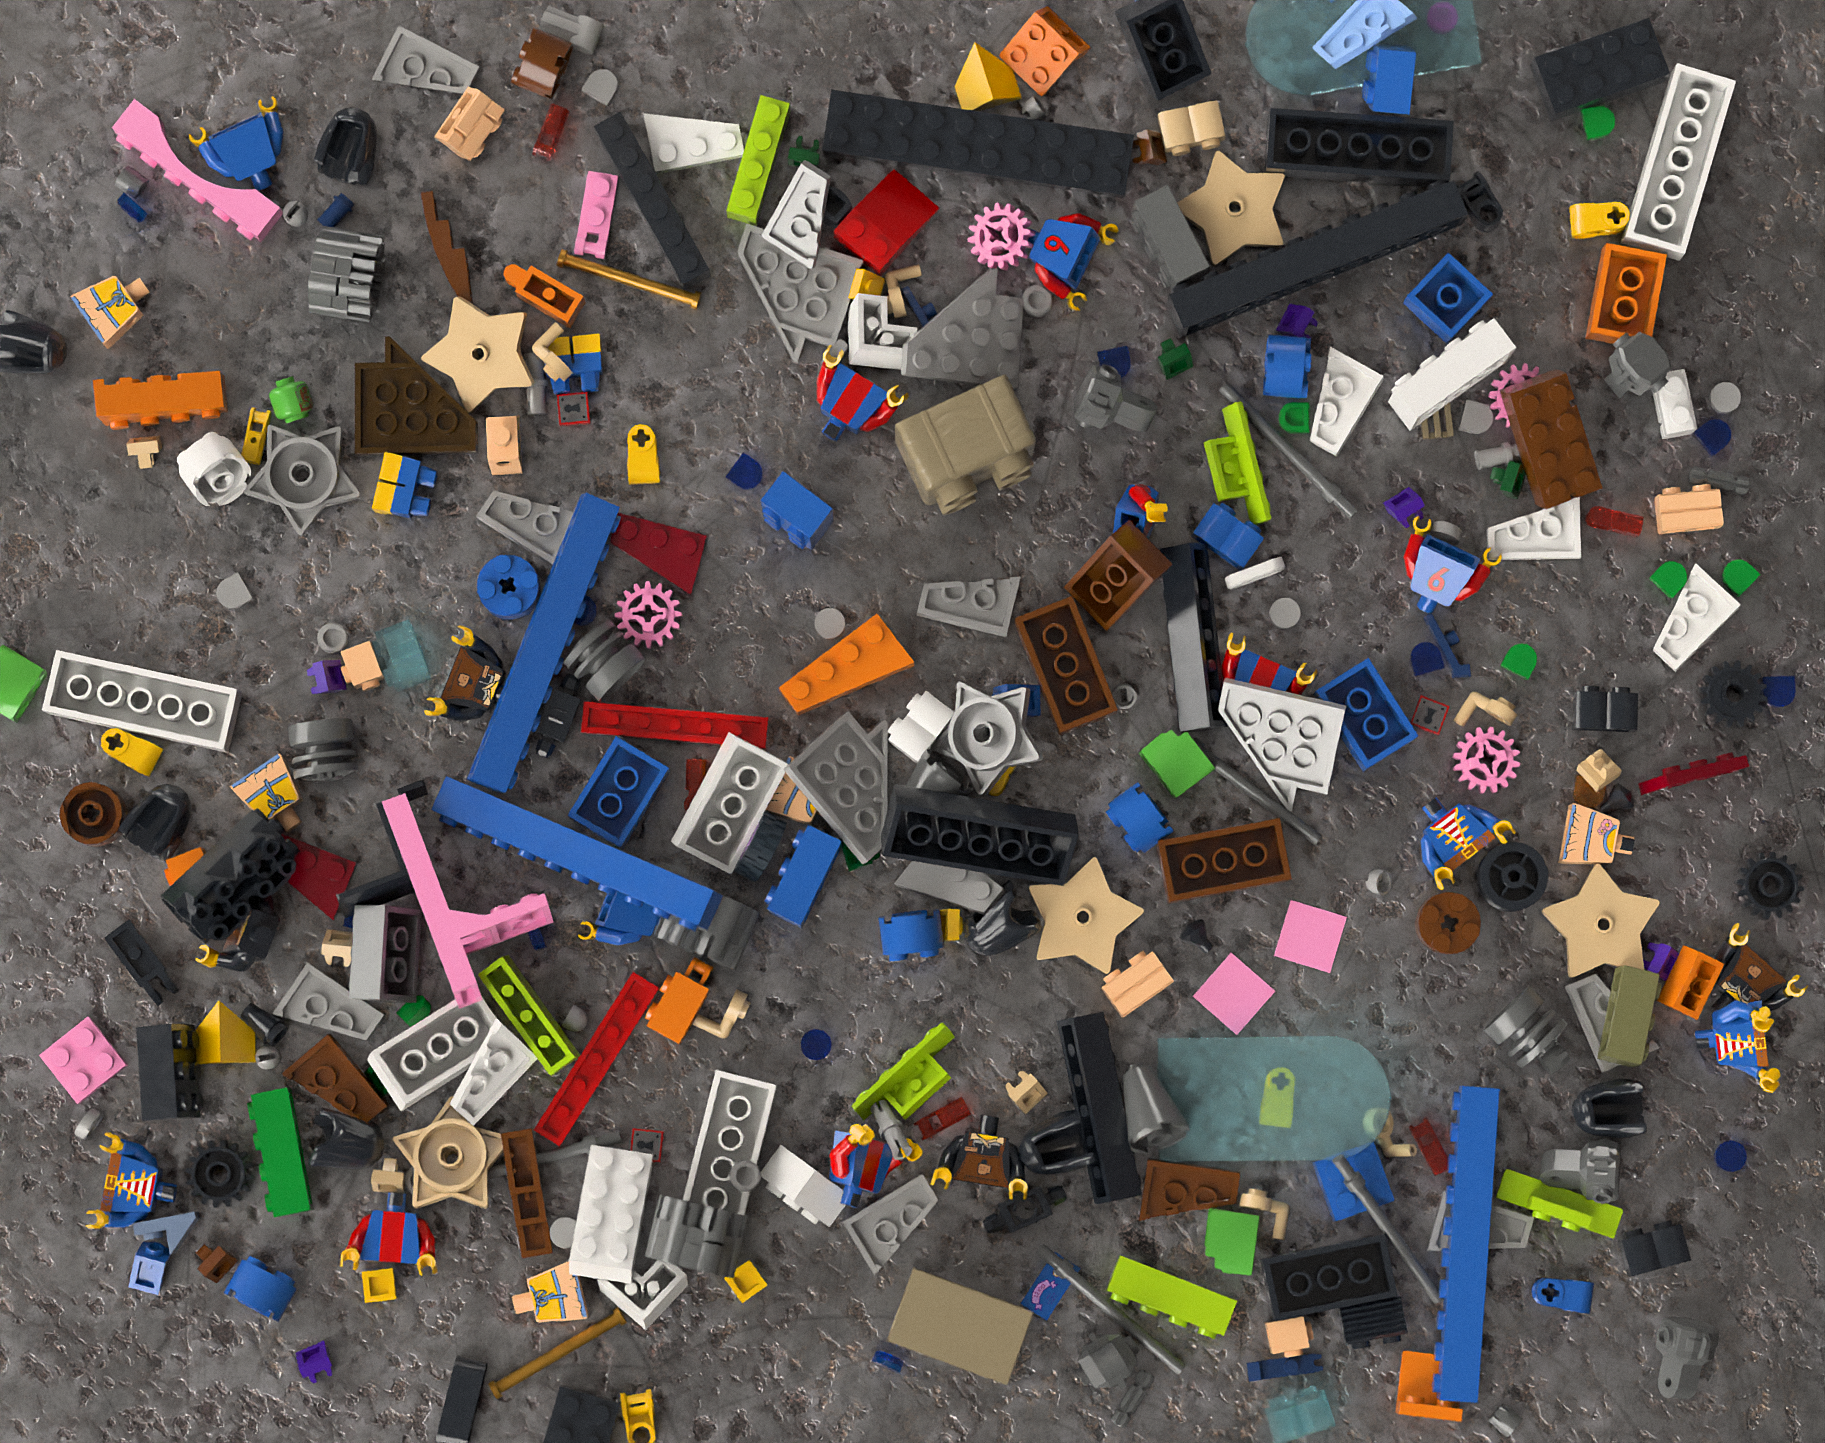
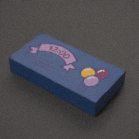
M1054 1251V1253L1058 1255L1061 1259L1064 1258L1063 1256ZM1048 1263L1045 1264L1020 1303L1046 1321L1071 1284L1065 1278L1062 1280L1053 1273L1054 1268ZM1073 1264V1269L1078 1273L1081 1268Z

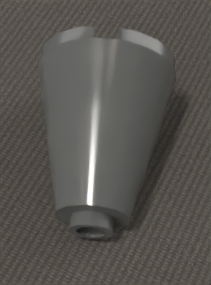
M929 749L925 750L922 754L923 756L920 757L906 784L908 787L968 796L973 791L970 783L967 787L961 783L964 776L939 755L935 759L931 758L932 751Z
M1143 1063L1129 1066L1126 1069L1127 1072L1122 1076L1128 1140L1131 1150L1135 1153H1149L1147 1147L1156 1145L1159 1151L1183 1140L1187 1136L1185 1130L1190 1131L1189 1125L1152 1067L1144 1066Z

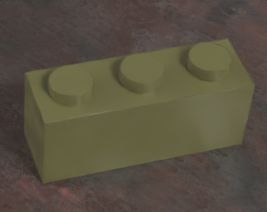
M1626 965L1615 968L1597 1059L1628 1067L1642 1065V1061L1646 1060L1649 1052V1044L1646 1043L1648 1031L1652 1030L1655 1022V1014L1652 1013L1654 1001L1658 1000L1661 992V984L1658 983L1660 974Z

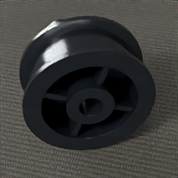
M1508 842L1493 848L1483 857L1477 870V886L1482 897L1492 907L1506 912L1520 911L1535 904L1544 894L1548 883V870L1542 856L1531 846L1520 842ZM1509 872H1514L1517 875L1516 882L1509 880Z

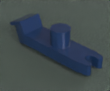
M906 286L901 289V293L921 328H923L929 322L928 319L937 315V311L931 302L920 307L910 288Z
M1432 613L1424 616L1423 619L1451 670L1452 678L1466 677V679H1469L1471 677L1470 664L1459 665L1450 648L1460 642L1456 632L1452 630L1443 635Z
M1305 1354L1247 1363L1249 1382L1322 1371L1323 1366L1314 1365V1361L1321 1359L1322 1356L1321 1354Z

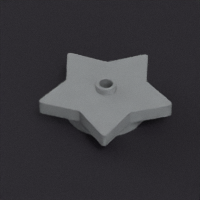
M268 425L267 462L247 485L244 491L247 496L279 505L300 537L305 535L324 507L361 497L359 491L340 467L343 432L339 426L307 437H301L279 427ZM303 471L310 474L309 478L304 482H300L299 474Z
M957 683L955 713L951 718L948 728L932 744L931 750L964 764L979 795H988L1008 767L1043 760V755L1026 728L1030 689L1021 687L991 696L967 683Z

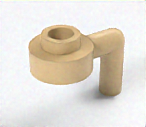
M919 264L889 271L885 275L889 293L887 296L888 314L894 313L895 319L907 316L899 282L922 276Z
M556 322L533 344L532 351L546 364L542 369L555 382L559 378L565 382L573 372L558 356L547 349L564 331Z
M1471 692L1453 721L1464 727L1477 706L1508 726L1512 725L1517 714L1513 711L1515 706L1502 697L1494 700L1478 692Z
M736 989L721 1024L697 1014L693 1025L720 1038H727L737 1017L741 1019L745 1017L751 1003L746 1001L748 994Z
M1371 1108L1367 1111L1363 1121L1364 1129L1370 1138L1378 1139L1384 1156L1408 1157L1416 1155L1417 1147L1415 1144L1393 1145L1390 1135L1393 1131L1394 1123L1388 1109Z
M1249 1189L1248 1194H1242L1240 1207L1276 1213L1272 1238L1285 1240L1290 1210L1289 1205L1285 1202L1267 1198V1192L1262 1190Z

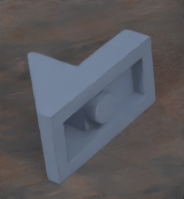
M190 1212L133 1223L135 1236L144 1235L145 1241L162 1238V1231H166L170 1255L176 1254L200 1216L199 1212Z

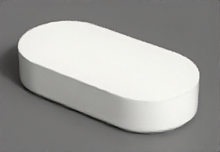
M1278 557L1231 574L1224 579L1228 589L1232 590L1284 570L1285 564L1282 557Z

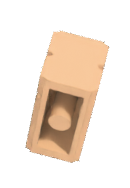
M468 87L434 137L461 158L471 161L473 157L479 156L484 150V141L489 133L499 128L502 123L501 116L505 110L480 90Z
M1710 484L1693 486L1690 492H1681L1680 487L1662 489V494H1658L1654 498L1658 534L1719 529L1723 526L1720 490L1711 489Z
M1143 950L1129 960L1131 967L1121 973L1117 968L1103 978L1106 984L1101 989L1122 1018L1174 982L1153 951L1146 955Z

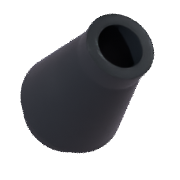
M250 1003L241 1014V1018L248 1023L263 1044L268 1043L271 1046H275L281 1041L288 1030L283 1019L257 1007L254 1003Z

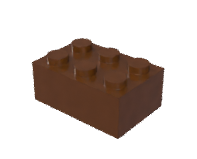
M1129 520L1102 544L1064 588L1107 631L1131 610L1172 566V563Z

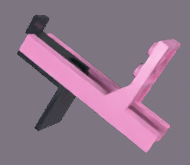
M420 780L398 788L399 796L376 804L401 871L337 894L336 897L345 918L354 915L355 905H383L416 892L460 1009L483 1000L466 955L553 923V918L545 894L538 895L536 893L521 898L520 903L512 906H497L488 915L449 910L409 805V801L428 794L424 780Z

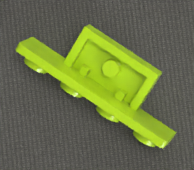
M1240 401L1222 409L1229 437L1208 440L1204 442V447L1218 502L1244 498L1249 520L1258 526L1271 520V507L1266 498L1263 475L1258 466L1255 454L1256 447L1248 426V415L1244 410L1243 403Z
M944 1023L931 1028L926 1033L924 1039L914 1048L907 1050L894 1067L884 1071L879 1080L870 1089L861 1092L851 1107L865 1120L872 1114L870 1109L874 1103L879 1107L878 1101L887 1100L906 1120L951 1079L933 1057L955 1038L953 1033Z
M1509 1169L1504 1170L1495 1197L1532 1210V1217L1549 1222L1552 1217L1563 1221L1561 1227L1579 1232L1580 1228H1584L1612 1239L1615 1237L1623 1210L1619 1207L1587 1200L1584 1195L1564 1188L1547 1186L1541 1180Z

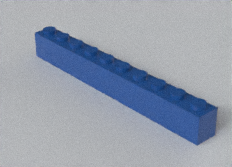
M588 493L580 495L466 780L500 794L506 793L507 788H513L518 777V772L515 771L519 760L523 761L529 750L530 744L526 743L530 731H536L541 719V715L537 714L541 703L546 704L553 689L549 685L553 674L558 675L563 665L564 658L560 657L564 646L569 647L575 635V629H572L575 618H581L587 604V601L583 600L587 589L592 590L597 580L598 573L594 572L598 561L603 562L609 550V544H606L609 533L614 534L621 519L617 515L619 506Z
M447 776L431 808L432 811L440 814L439 821L455 828L457 823L467 826L465 829L466 833L482 839L484 834L493 838L491 843L500 848L508 850L511 845L519 849L517 855L535 862L536 857L546 860L544 866L558 873H561L563 868L573 872L571 878L588 885L590 880L599 883L598 890L615 896L618 891L626 895L624 901L639 908H642L643 903L653 907L652 913L667 920L670 915L680 918L679 925L696 931L698 926L706 930L709 929L723 897L714 890Z
M1459 1086L1458 1092H1453L1452 1110L1457 1111L1456 1123H1451L1450 1141L1455 1142L1454 1154H1449L1447 1166L1448 1173H1452V1186H1446L1445 1203L1450 1204V1216L1444 1217L1443 1235L1448 1236L1447 1248H1442L1441 1267H1446L1445 1279H1440L1439 1298H1444L1443 1311L1438 1310L1436 1321L1437 1329L1441 1330V1342L1435 1343L1434 1360L1439 1361L1438 1374L1434 1373L1432 1379V1392H1437L1439 1400L1478 1403L1500 1089Z

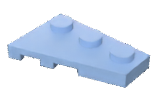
M1357 0L1312 48L1334 69H1337L1418 18L1399 0Z

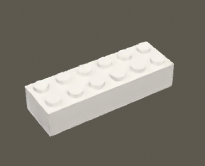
M1676 64L1669 78L1621 244L1667 254L1668 258L1678 261L1684 256L1733 93L1735 80L1682 64Z
M56 650L42 711L55 716L229 753L242 692L234 688Z
M716 1070L683 1200L745 1215L751 1191L737 1190L730 1181V1171L737 1162L742 1160H749L758 1165L777 1085Z

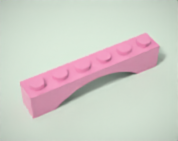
M135 99L112 127L118 135L115 139L128 150H131L132 147L136 148L142 153L139 157L152 168H155L156 165L160 166L166 171L164 176L176 186L182 183L191 189L188 194L200 204L207 201L215 207L212 212L226 223L231 219L239 225L236 230L251 241L255 237L262 242L283 215L279 206L256 189L239 190L221 187L192 173L173 153L160 118Z

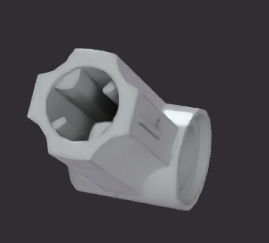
M548 6L544 11L539 29L572 42L574 49L593 55L604 28L601 22L583 15L577 17L551 6Z

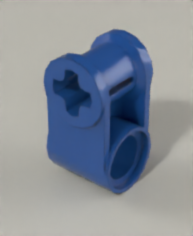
M1540 1278L1532 1285L1531 1295L1534 1301L1543 1306L1590 1314L1594 1283L1571 1279ZM1549 1284V1288L1554 1290V1295L1546 1298L1545 1295L1541 1294L1542 1288H1547Z

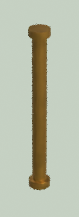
M564 249L561 250L557 261V267H571L691 305L690 308L697 310L702 292H688L570 255Z
M616 1307L612 1310L613 1313L501 1380L489 1382L488 1385L495 1398L503 1397V1392L618 1324L621 1326L626 1324L627 1321L620 1309Z

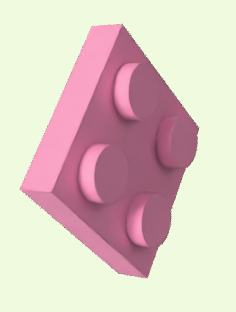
M89 1016L39 1055L77 1104L84 1101L128 1065Z

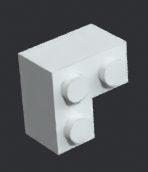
M857 293L849 306V364L901 370L903 344L917 333V327L888 324L887 296Z
M782 1145L779 1146L761 1171V1177L769 1182L765 1188L779 1198L785 1194L786 1196L782 1201L794 1210L798 1211L800 1207L804 1208L801 1214L815 1225L820 1220L830 1227L845 1207L844 1204L840 1203L843 1194L842 1189Z
M659 1260L642 1277L633 1270L631 1284L598 1279L600 1291L645 1330L688 1286L686 1274L674 1264Z

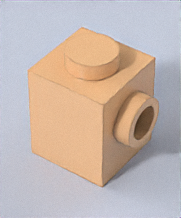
M370 641L341 651L345 663L341 667V671L347 684L352 683L356 689L362 687L363 691L380 686L379 681L385 679L374 646Z
M1304 1316L1265 1322L1271 1354L1284 1352L1285 1358L1303 1355V1349L1310 1347L1309 1340H1314L1311 1322H1305Z

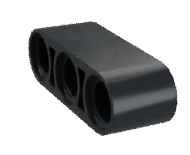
M461 1356L456 1357L435 1443H469L488 1363Z

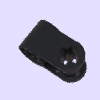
M1477 171L1473 174V178L1460 186H1456L1474 226L1483 233H1490L1498 228L1503 216V209L1492 193L1484 176ZM1484 210H1490L1495 214L1496 219L1491 222L1484 221L1480 213Z

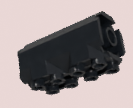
M256 808L254 811L251 810L161 895L162 901L181 923L184 922L189 927L188 930L204 944L210 939L221 941L228 938L246 921L251 911L249 902L256 896L265 898L273 895L291 878V875L296 870V862L294 860L296 855L300 853V850L288 838L285 840L281 834L284 833V830L272 818L269 820L261 810Z

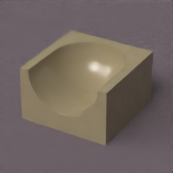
M913 1267L887 1341L1008 1385L1033 1312Z

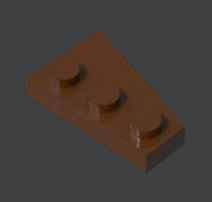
M331 1033L327 1034L282 1073L288 1079L294 1080L305 1087L307 1091L326 1100L342 1113L365 1122H370L389 1106L388 1102Z
M1148 1158L1139 1221L1197 1209L1203 1210L1236 1204L1241 1173L1235 1170Z

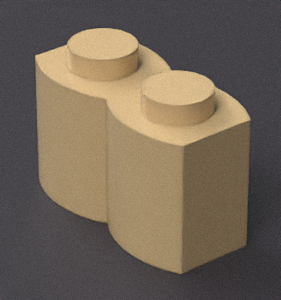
M1218 101L1204 102L1158 113L1157 118L1165 152H1172L1173 156L1188 154L1191 152L1190 148L1202 146L1203 150L1217 148L1220 146V142L1225 140V131Z

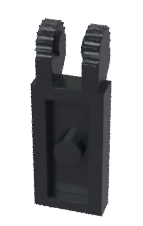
M130 919L104 937L137 984L145 989L156 1005L159 1006L164 1002L161 994L150 983L157 976L162 979L169 992L175 994L179 991L175 982L165 971L167 968Z

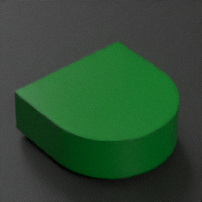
M1596 106L1581 110L1587 141L1604 138L1611 133L1615 126V116L1610 109L1604 106Z
M1290 402L1281 408L1278 422L1285 432L1309 434V402Z
M1738 559L1731 561L1724 567L1722 580L1725 586L1734 595L1739 597L1761 574L1748 562Z
M1669 561L1662 564L1649 579L1672 599L1686 584L1687 572L1680 563Z
M1516 644L1508 650L1500 667L1528 680L1537 663L1536 652L1527 644Z
M417 995L416 1003H405L396 1014L409 1027H412L429 1015L431 1004L424 996Z

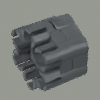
M323 226L315 241L308 281L309 313L371 322L373 313L377 311L379 300H373L372 296L380 297L381 288L380 285H374L372 282L381 284L383 279V273H377L375 270L384 271L385 243H383L385 235Z
M723 896L708 930L699 926L696 931L690 930L678 924L680 918L670 915L668 920L660 917L653 936L680 949L684 947L685 951L692 954L698 953L697 955L704 959L711 958V962L736 970L760 912Z
M660 1195L645 1257L706 1273L734 1278L749 1216Z

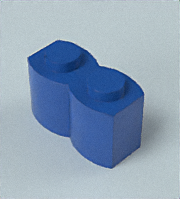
M1213 503L1191 537L1201 544H1207L1209 550L1241 571L1264 539L1260 535L1261 529L1250 521L1245 523L1239 521L1234 517L1236 512L1226 504L1221 503L1218 506Z

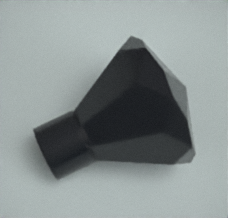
M1617 783L1613 786L1607 801L1599 807L1605 815H1609L1615 810L1631 809L1635 805L1631 791Z
M1202 919L1188 924L1179 937L1183 942L1199 947L1204 954L1214 947L1207 938L1205 922Z

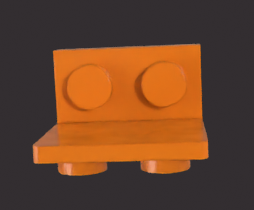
M1046 6L1034 12L999 56L1035 92L1043 96L1073 61L1083 57L1091 47L1049 6Z
M1405 1350L1402 1352L1395 1413L1462 1422L1463 1409L1459 1408L1460 1402L1439 1400L1437 1392H1432L1433 1374H1438L1439 1361L1434 1360V1354Z

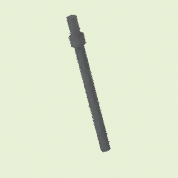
M1228 382L1220 388L1219 391L1232 404L1240 401L1243 403L1248 420L1323 492L1321 496L1329 504L1333 502L1349 519L1357 513L1358 510L1341 494L1343 491L1335 483L1331 484Z
M1173 725L1170 729L1177 736L1184 733L1180 732V728L1176 725ZM1197 737L1193 739L1213 764L1216 772L1276 817L1280 818V820L1315 845L1322 836L1320 833L1204 747L1205 743Z
M620 1131L597 1137L595 1134L582 1137L583 1141L537 1153L538 1164L540 1166L583 1153L589 1155L591 1145L608 1147L622 1143ZM505 1163L491 1166L488 1170V1180L507 1175Z
M1343 1154L1337 1155L1333 1159V1163L1345 1178L1344 1184L1351 1193H1355L1432 1302L1434 1304L1439 1303L1443 1299L1439 1298V1288L1365 1186L1366 1181L1359 1171H1354Z
M1045 1244L1039 1247L1036 1254L1054 1268L1053 1273L1063 1280L1065 1278L1176 1374L1183 1370L1185 1364L1077 1273L1073 1269L1074 1265L1065 1257L1061 1259Z

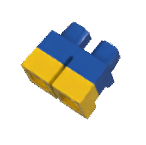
M600 334L572 336L574 363H572V347L569 336L557 337L547 349L558 356L573 372L569 378L581 377L583 392L599 391L600 375H603L602 339ZM546 373L555 395L571 393L569 378L565 382L560 378L555 382Z
M385 452L379 475L381 482L377 483L373 500V511L375 513L398 515L411 519L412 515L428 516L431 499L417 496L419 485L434 488L438 476L437 471L423 466L419 460Z

